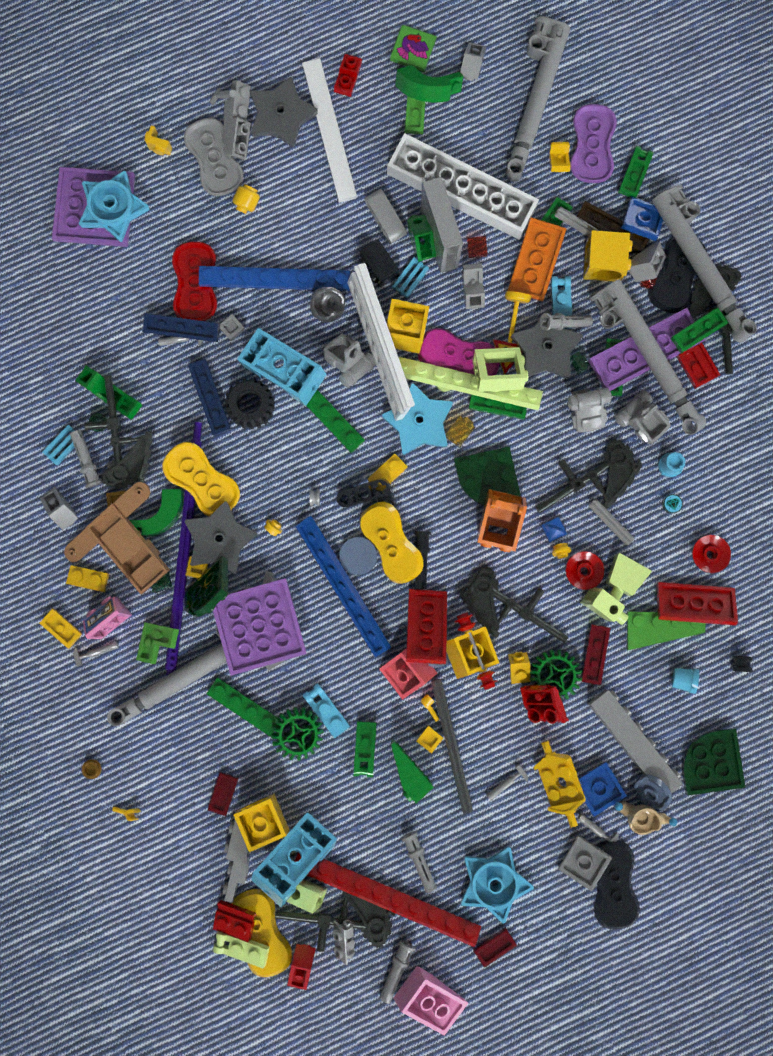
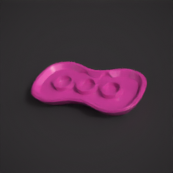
M433 328L424 334L418 359L423 363L475 375L472 363L475 349H495V346L483 341H464L446 329ZM500 362L485 363L488 376L496 375Z

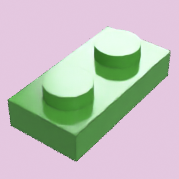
M407 96L405 133L423 134L425 102Z

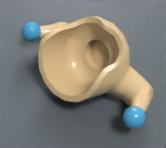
M620 801L614 807L628 818L629 827L639 835L659 831L662 825L670 824L674 827L678 823L677 819L670 818L665 813H659L649 805L640 804L635 806L626 801Z

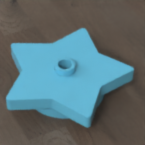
M126 171L121 172L111 180L82 182L87 199V206L79 221V225L82 228H104L118 241L122 242L130 221L150 210L146 203L132 194Z
M411 384L410 392L415 405L410 408L402 420L395 421L393 412L390 410L382 414V418L399 432L403 455L408 454L423 444L446 448L448 444L443 422L453 402L431 400L415 384ZM416 418H423V422L418 423Z
M510 846L505 847L489 859L465 856L464 859L470 882L461 900V905L486 907L504 924L514 900L533 890L534 886L515 871ZM493 880L498 881L496 886H492L490 883Z

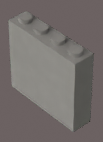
M431 177L422 184L420 212L421 215L426 216L433 230L435 258L440 273L458 268L463 241L442 177Z

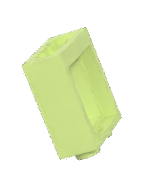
M520 347L475 349L472 363L478 392L523 390L525 382L528 381V371L524 369L525 357L521 355ZM514 362L517 374L488 376L485 363Z

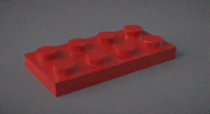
M658 582L656 585L658 620L735 626L738 623L735 588Z
M409 589L406 662L446 664L447 591Z

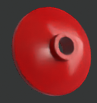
M706 535L694 544L692 558L700 570L706 573H717L728 566L731 559V550L723 538L717 535ZM708 551L712 552L711 558L707 557Z
M587 551L578 552L568 560L565 570L566 576L574 587L581 590H589L599 585L602 581L604 565L601 559L594 553ZM582 567L587 570L585 575L580 572Z

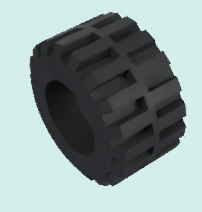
M244 378L242 379L243 382H235L236 385L234 387L231 386L229 388L230 392L226 393L227 400H225L226 410L231 419L245 429L246 427H249V429H254V427L261 428L263 423L266 425L268 419H271L273 416L272 412L275 411V401L267 385H264L260 380L256 381L254 378L250 380ZM247 395H257L261 399L259 409L253 413H244L240 410V402Z

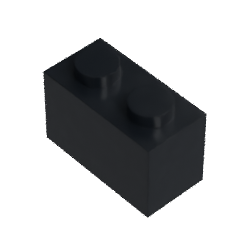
M379 239L359 251L360 264H366L374 284L378 283L382 287L399 276L398 267Z

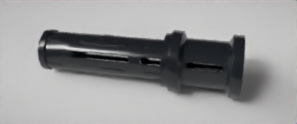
M414 531L416 535V548L420 551L423 558V569L415 578L414 589H427L428 553L431 551L429 547V535H431V532Z

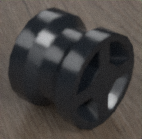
M733 656L735 665L732 667V671L753 672L751 667L753 657Z

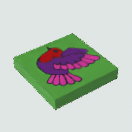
M402 25L390 56V61L404 66L413 65L417 70L425 72L437 36Z

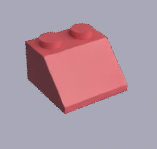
M406 649L380 668V671L402 700L438 674L427 663L406 662Z

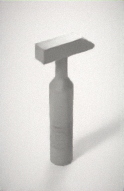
M217 88L210 99V103L214 105L218 98H234L236 91H222L220 88Z
M172 336L160 338L158 342L159 346L186 342L189 338ZM198 340L199 346H201L203 340Z
M117 641L89 650L83 655H80L78 648H75L73 655L76 666H82L81 659L92 658L118 649Z
M519 764L515 766L519 771L518 773L508 777L486 794L490 801L511 786L520 775L528 782V775Z
M582 813L577 817L578 821L583 823L597 836L606 839L608 842L618 841L619 834L617 832L612 838H609L604 830Z

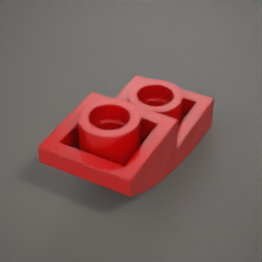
M348 54L344 55L339 68V75L334 85L335 93L349 97L352 96L360 72L362 58Z

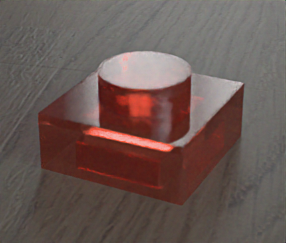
M486 236L467 238L468 258L487 257Z

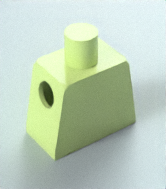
M621 553L616 554L606 580V584L613 587L610 595L620 601L623 593L633 596L652 571Z
M601 588L589 589L580 602L606 621H617L623 625L629 617L623 612L625 606Z
M302 880L286 902L314 913L321 908L328 888Z

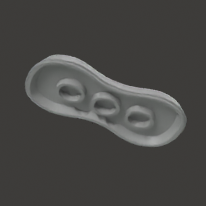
M204 118L189 125L184 133V142L187 149L195 156L199 163L200 181L203 189L213 196H223L232 193L243 182V170L239 163L229 155L225 141L224 125L215 118Z

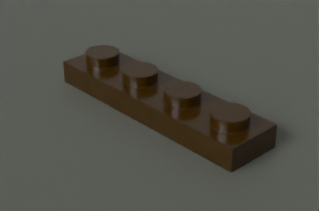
M587 201L584 202L577 214V217L600 231L630 233V240L633 242L632 250L637 253L643 251L649 241L648 238L621 229L622 220Z

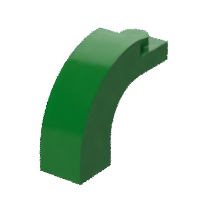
M413 65L397 69L395 86L403 94L415 100L430 103L450 101V95L461 92L463 75L460 72H456L442 77H430L422 74Z
M86 365L75 381L107 404L104 377ZM113 385L116 411L132 420L143 404Z
M162 489L161 507L153 517L146 520L129 521L138 531L142 530V536L152 537L164 533L177 522L182 513L184 491L181 489Z

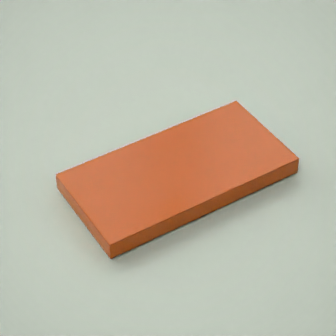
M530 218L507 291L529 294L531 299L544 301L567 228Z

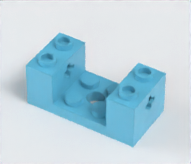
M257 328L237 358L247 370L260 378L263 376L305 406L327 375L319 364L260 328ZM277 360H284L281 368H275Z
M307 812L252 874L251 880L282 907L295 892L298 884L318 861H322L333 849L337 838ZM294 851L300 853L301 859L297 862L292 861L290 853Z

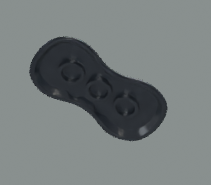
M671 237L665 245L664 253L666 258L657 278H654L650 283L648 296L650 302L660 310L678 313L687 308L691 301L692 282L697 273L675 238ZM701 242V244L703 245L704 249H705L706 252H707L706 246L704 245L703 242Z
M622 841L598 843L595 846L613 858L597 883V896L594 904L595 917L603 927L608 929L630 927L637 921L640 913L639 901L633 891L631 882L635 862L634 854L629 845Z

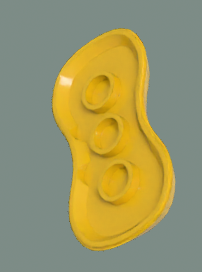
M191 442L180 443L172 448L164 458L162 469L166 478L173 484L190 492L199 509L205 515L210 517L225 501L228 503L230 510H232L239 501L240 490L237 483L229 476L216 471L210 465L204 451L198 445Z
M378 502L365 509L360 516V529L363 535L378 550L382 569L386 577L397 584L407 583L415 579L423 569V558L420 551L406 538L402 529L401 518L396 508L390 503Z
M251 889L239 894L231 904L256 912L251 940L270 947L264 968L247 964L250 970L259 977L275 976L286 970L292 961L291 946L280 933L276 924L275 903L261 889Z

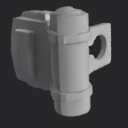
M340 334L323 349L324 359L331 366L339 369L341 372L339 380L347 388L355 385L361 377L376 366L373 355L369 352L364 354L361 351L360 342L353 340L348 335Z
M588 388L571 392L572 395L568 397L567 404L569 409L574 411L571 413L573 428L577 432H589L605 427L607 412L604 404L611 402L612 394L608 388H598L595 391H591Z
M642 390L624 408L620 409L614 418L617 424L622 427L627 425L633 427L636 436L643 443L653 444L671 427L670 420L662 410L657 409L658 406L656 404H652V396L647 391Z

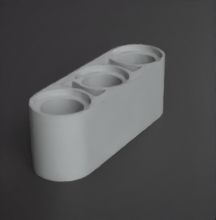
M382 189L364 197L369 211L390 244L407 235L405 227Z

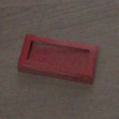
M220 772L207 809L208 811L227 816L239 780L238 777Z
M505 927L475 947L473 951L485 968L515 948L517 944Z

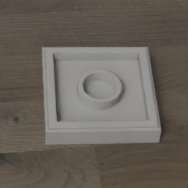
M578 835L558 870L592 892L613 857Z

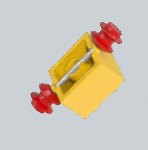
M468 612L458 615V620L454 621L460 624V627L457 629L458 631L466 632H464V635L448 640L446 652L457 679L479 672L481 674L476 678V680H481L482 682L479 688L484 687V690L495 687V682L498 680H493L492 675L495 672L487 671V668L499 664V660L486 626L472 631L471 628H474L476 623L470 620L473 614L468 615Z

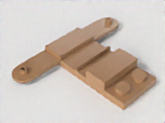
M137 482L65 547V557L71 562H77L99 543L140 594L145 593L170 571L159 557L161 553L149 539L145 540L140 534L141 531H138L128 519V516L149 498V486L144 482Z

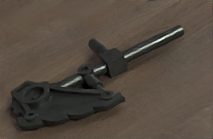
M721 265L716 266L729 289L733 291L736 288L735 285H738V282L741 281L740 271L737 268H729L727 265L723 267ZM700 278L696 280L694 285L696 290L691 296V302L693 303L690 306V314L693 319L701 313H710L716 309L709 308L704 310L713 299ZM729 323L719 329V335H723L726 375L733 374L732 328Z
M112 375L104 376L109 418L106 421L85 422L84 428L85 430L103 428L111 430L112 438L110 443L113 446L114 460H112V463H108L101 479L103 484L107 486H115V489H120L121 487L125 489L132 483L144 482L146 476L144 474L148 471L149 467L147 462L151 457L152 449L149 448L152 444V431L145 432L146 435L137 438L119 437L118 429H121L120 417H117ZM137 441L134 447L122 459L120 444H130Z
M616 439L610 440V443L607 444L606 452L603 455L605 458L603 460L604 463L594 470H590L581 478H577L566 461L562 460L558 464L569 479V486L535 508L540 514L572 492L576 493L585 487V484L589 481H592L597 490L599 489L604 496L603 500L605 503L603 506L607 509L616 502L618 496L620 498L626 492L627 486L630 487L635 475L637 476L642 463L640 459L635 463L634 458H632L634 454L633 451H630V447L628 445L624 446L621 440L617 441ZM608 470L607 486L604 491L603 485L597 476Z
M490 567L481 568L478 573L471 575L472 578L468 581L470 584L468 591H465L463 587L459 592L465 604L467 602L469 611L473 616L474 614L476 615L477 621L482 626L485 625L487 631L496 638L500 634L498 630L503 618H506L511 609L518 612V616L524 620H530L563 643L569 638L533 614V609L545 592L539 587L527 606L522 607L514 599H510L498 591L497 585L499 583L495 579V571H492ZM493 597L506 605L500 613L498 621Z
M343 891L344 901L343 906H341L340 918L331 917V914L320 913L318 916L276 910L275 918L318 924L320 928L317 951L324 952L327 928L330 925L334 926L333 921L343 924V921L350 920L347 919V901L353 906L362 920H350L353 928L361 929V932L364 933L363 937L367 938L368 942L372 946H376V948L383 947V944H386L387 936L392 932L390 930L392 922L389 921L388 915L391 913L394 916L395 913Z

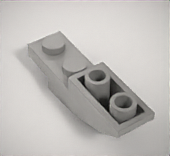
M235 80L232 81L231 90L236 91V96L226 100L224 105V134L229 155L246 160L251 123L247 122L251 86Z
M236 820L235 822L231 821L229 833L232 835L230 841L226 842L224 853H227L226 859L233 861V863L230 862L227 874L230 875L229 883L225 882L223 894L226 895L224 901L233 902L238 883H246L249 871V851Z

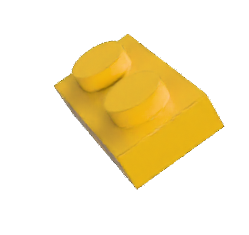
M393 454L367 480L370 482L383 478L391 484L408 466L396 454ZM379 483V486L375 489L383 492L386 485Z
M70 565L66 584L105 592L109 574Z
M51 609L39 623L68 649L82 635L76 627L55 609Z

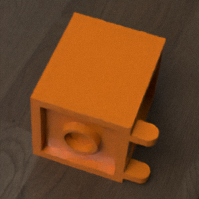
M488 489L478 529L477 543L487 548L492 546L498 547L504 552H516L527 510L526 498ZM489 525L508 529L507 535L488 531Z

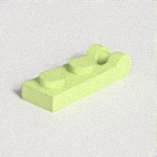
M217 931V942L213 947L214 953L225 954L260 968L266 966L269 946L253 940L245 942ZM225 941L230 942L229 946L224 944Z

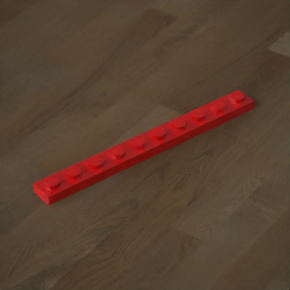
M300 853L297 854V857L294 862H297L301 859ZM326 859L319 860L307 874L309 877L472 947L476 946L482 926Z

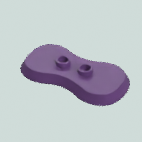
M599 104L584 105L576 111L573 119L577 134V147L571 159V170L573 175L580 181L601 183L609 179L614 170L610 142L616 129L617 119L614 112L607 106Z

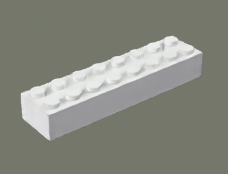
M405 133L387 165V175L422 191V184L426 179L442 177L452 207L519 240L539 199Z

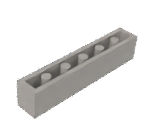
M607 689L603 690L587 704L643 775L656 776L662 780L672 794L683 785L679 780L681 775L676 769H671L668 766L669 760L662 752L660 754L657 752L655 742L650 737H645L642 733L644 731L643 727L637 721L634 723L630 718L631 712L626 706L622 707L618 701L620 699L613 690L611 692Z

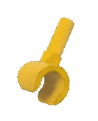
M426 694L422 698L421 703L428 709L435 722H437L439 717L431 707L435 701Z
M114 806L112 809L114 812L125 815L128 821L139 820V818L134 816V813L141 812L138 808L124 810Z

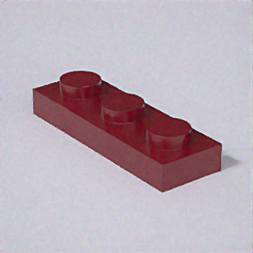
M590 624L581 682L601 685L611 628Z

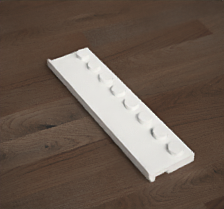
M365 263L354 266L355 272L351 273L347 283L395 421L402 420L415 403Z

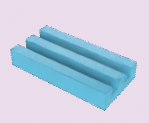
M414 257L392 288L408 299L428 272L429 267L423 265L421 261L418 262L417 258ZM414 265H417L415 269L412 271V273L409 275V277L406 279V281L403 283V285L399 288L398 286L409 273V271L412 269V267ZM421 268L422 272L410 286L408 291L404 292V289L407 287V285L410 283V281Z
M67 425L42 452L57 466L74 449L72 442L57 459L54 458L71 440L70 434L64 439L70 431H75L70 425ZM63 440V442L50 454V452Z

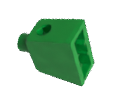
M411 215L407 220L409 238L418 262L436 257L433 230L426 216ZM420 239L425 240V243L423 245L421 244Z

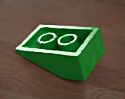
M393 739L391 747L403 788V795L409 802L413 800L415 803H418L434 788L433 783Z

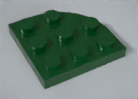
M510 447L454 458L457 478L462 490L469 498L480 505H485L488 489L521 497Z
M221 556L185 592L184 608L186 612L194 617H200L206 613L210 614L220 601L225 600L228 595V559Z
M736 728L705 733L696 738L688 747L682 763V775L687 796L746 788Z

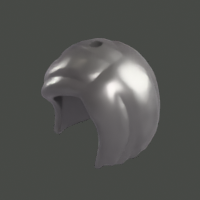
M322 287L315 290L312 294L310 301L311 313L319 321L333 322L340 318L345 310L344 295L333 287Z

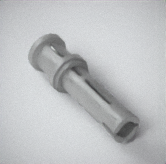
M544 313L540 317V327L545 331L550 329L562 330L564 327H590L593 323L590 315L564 316L562 313H556L555 315Z
M82 430L69 433L80 461V473L85 478L86 489L101 485L102 480H99L96 471L97 465L93 464Z
M413 831L402 836L401 840L405 842L408 857L413 859L425 892L430 893L436 890L437 886L424 858V848L421 847L418 841V833Z
M404 940L399 941V949L396 956L392 958L393 965L379 996L381 1001L388 1004L391 1003L404 969L409 966L410 956L416 949L413 944Z

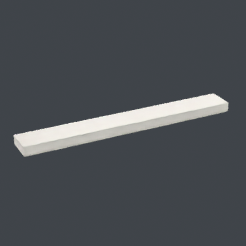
M319 58L303 62V69L312 103L318 110L316 118L338 201L340 203L356 199L354 183L321 60Z

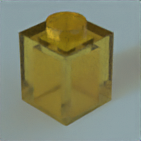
M459 416L446 433V438L461 448L474 431V423L467 417L462 418Z

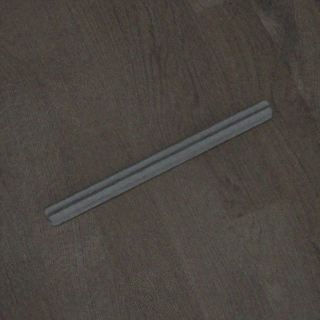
M436 679L431 682L462 812L467 814L472 812L473 808L442 680Z

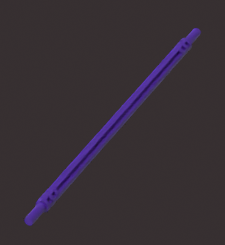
M195 422L191 443L201 448L202 423ZM186 489L170 628L179 629L175 649L167 648L166 676L177 669L187 579L185 572L191 543V533L185 524V520L193 519L195 499Z

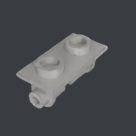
M350 920L343 921V924L333 921L334 954L337 959L348 965L347 959L353 958L355 954L354 940L352 939L354 937L353 924Z

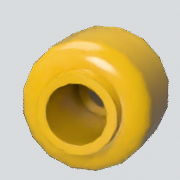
M246 184L239 186L232 200L237 205L236 210L244 214L247 211L253 212L260 199L259 194H257L258 190Z

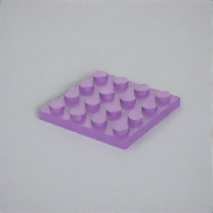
M59 168L52 240L54 242L128 247L130 223L122 242L118 241L104 228H82L79 225V221L87 206L82 182L111 180L120 174V171ZM126 172L133 194L135 174L133 172Z
M286 578L228 594L225 600L220 601L213 610L230 676L307 654Z

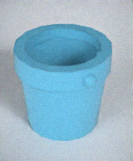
M677 452L666 453L658 462L661 475L666 477L679 475L685 466L684 456Z
M674 668L672 687L696 694L699 683V669Z

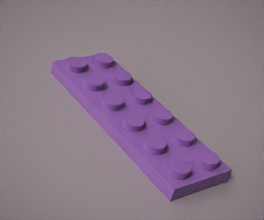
M687 308L649 327L667 360L680 354L670 338L695 322ZM632 337L588 360L603 388H608L610 391L651 370ZM703 339L702 341L698 342V343L695 344L694 346H697V345H699L700 343L704 342L705 339Z

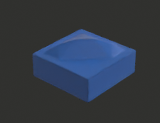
M559 517L541 525L549 543L567 534Z

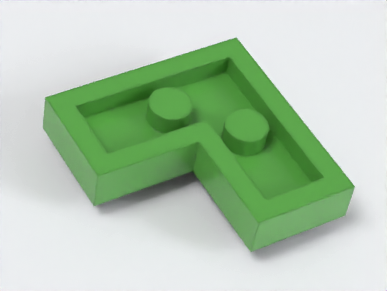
M144 622L136 660L156 664L160 646L175 649L179 629Z

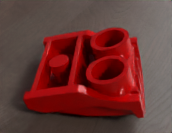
M529 685L520 687L523 704L528 711L527 715L531 722L547 721L550 724H554L556 722L566 723L569 721L555 686Z

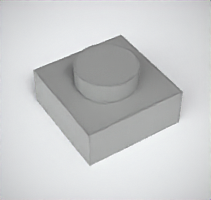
M233 314L220 324V330L230 341L234 340L245 330Z

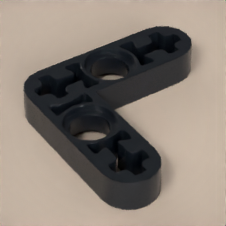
M383 478L344 489L336 497L337 503L341 507H350L373 499L376 500V503L390 501L399 513L391 485L388 480ZM379 483L386 485L384 492L377 490L373 496V488H377ZM360 488L368 490L369 495L367 498L359 496L358 491ZM352 490H354L355 497L350 498L348 500V503H346L345 500H341V498L344 496L343 493H345L346 496H350L353 494Z

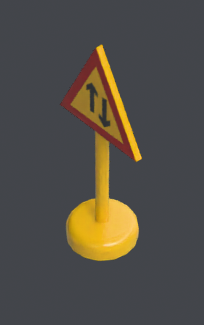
M506 291L505 299L515 302L508 342L492 339L495 348L518 347L517 344L512 343L511 335L514 333L519 303L526 304L531 301V295ZM500 362L504 374L507 373L514 362Z

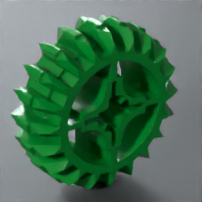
M549 650V656L546 652H542L544 659H541L539 656L536 657L539 664L532 662L531 665L536 667V670H530V673L535 674V677H531L529 680L536 681L533 685L555 683L560 690L558 692L561 700V695L568 700L569 696L567 693L575 695V691L572 688H580L575 682L582 681V678L576 677V674H581L582 671L575 670L579 663L572 664L575 657L571 656L567 659L568 652H564L561 656V650H557L556 655H554L553 650ZM551 660H561L567 667L557 669ZM546 663L548 674L543 679H540L541 669ZM553 670L557 673L562 672L557 676L558 681L550 679L553 676ZM570 672V681L564 687L563 678Z
M293 707V713L286 709V716L282 713L279 714L282 718L281 721L278 719L274 720L278 726H271V730L276 732L270 735L271 738L276 739L272 742V745H279L276 751L278 753L283 751L282 757L284 758L289 754V759L293 760L296 755L299 761L303 754L305 759H307V752L310 751L311 754H315L312 748L314 746L320 748V745L316 742L323 741V738L318 736V734H322L324 731L323 729H317L322 723L320 721L316 722L318 716H312L311 710L305 714L304 707L300 709L299 713L297 707ZM295 719H305L310 725L298 726ZM289 722L290 730L282 737L283 728ZM295 728L300 732V741L295 737ZM312 731V736L305 745L304 738ZM295 741L299 748H289L284 743Z

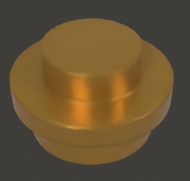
M90 759L82 765V774L87 779H95L101 774L102 767L97 760Z

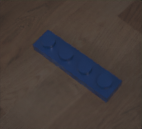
M147 313L144 315L143 332L218 342L220 323Z
M203 359L189 364L188 367L212 435L217 436L231 431L207 360Z

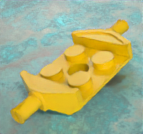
M549 740L544 741L541 744L545 757L533 768L539 771L551 805L547 809L551 812L565 814L570 828L576 827L578 824L574 813L586 799L572 758L567 754L552 752ZM559 777L566 781V786H562L559 783Z

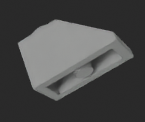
M468 43L460 71L464 79L470 81L478 80L487 46Z
M660 241L655 242L633 257L629 273L633 276L635 282L657 278L666 258Z
M56 487L40 498L48 516L62 530L73 525L78 519L74 509Z

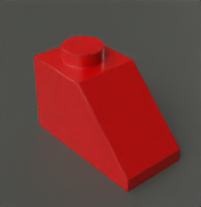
M296 944L287 986L307 990L316 948L307 944Z

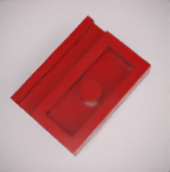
M703 343L677 356L694 389L720 376Z
M220 900L217 903L218 909L215 914L213 930L249 942L252 938L256 912Z

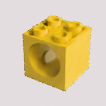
M592 230L585 243L583 279L611 282L618 279L622 280L631 268L629 252L632 250L633 242L630 240V233Z
M397 299L391 300L387 326L395 349L420 353L430 306Z
M275 794L244 806L234 813V818L249 852L285 837L290 830Z

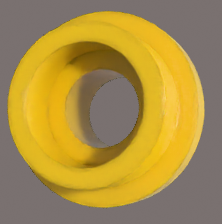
M267 519L264 528L271 535L277 536V534L282 533V525L278 521Z
M567 543L557 544L553 546L552 555L558 559L565 558L571 552V548L568 547Z

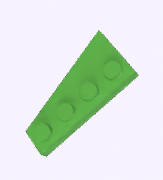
M627 612L629 616L627 619V650L705 633V623L658 620V612Z

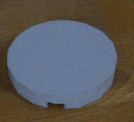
M354 537L342 545L339 559L342 567L347 572L353 575H363L369 573L374 568L377 562V551L370 540L363 537Z
M647 774L640 776L635 781L634 790L636 789V796L642 804L649 805L655 810L660 809V811H664L669 807L672 802V794L662 780Z

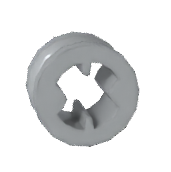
M310 489V506L314 504L320 506V489L316 491Z

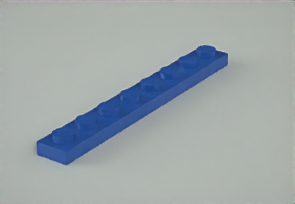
M199 266V287L317 290L322 287H333L339 291H350L347 283L350 271Z
M307 517L295 527L374 657H377L390 649L391 645L313 517Z

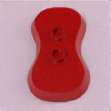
M186 242L179 245L173 253L172 265L178 279L173 309L178 318L206 321L216 311L217 300L212 287H199V266H215L216 263L214 250L206 243Z

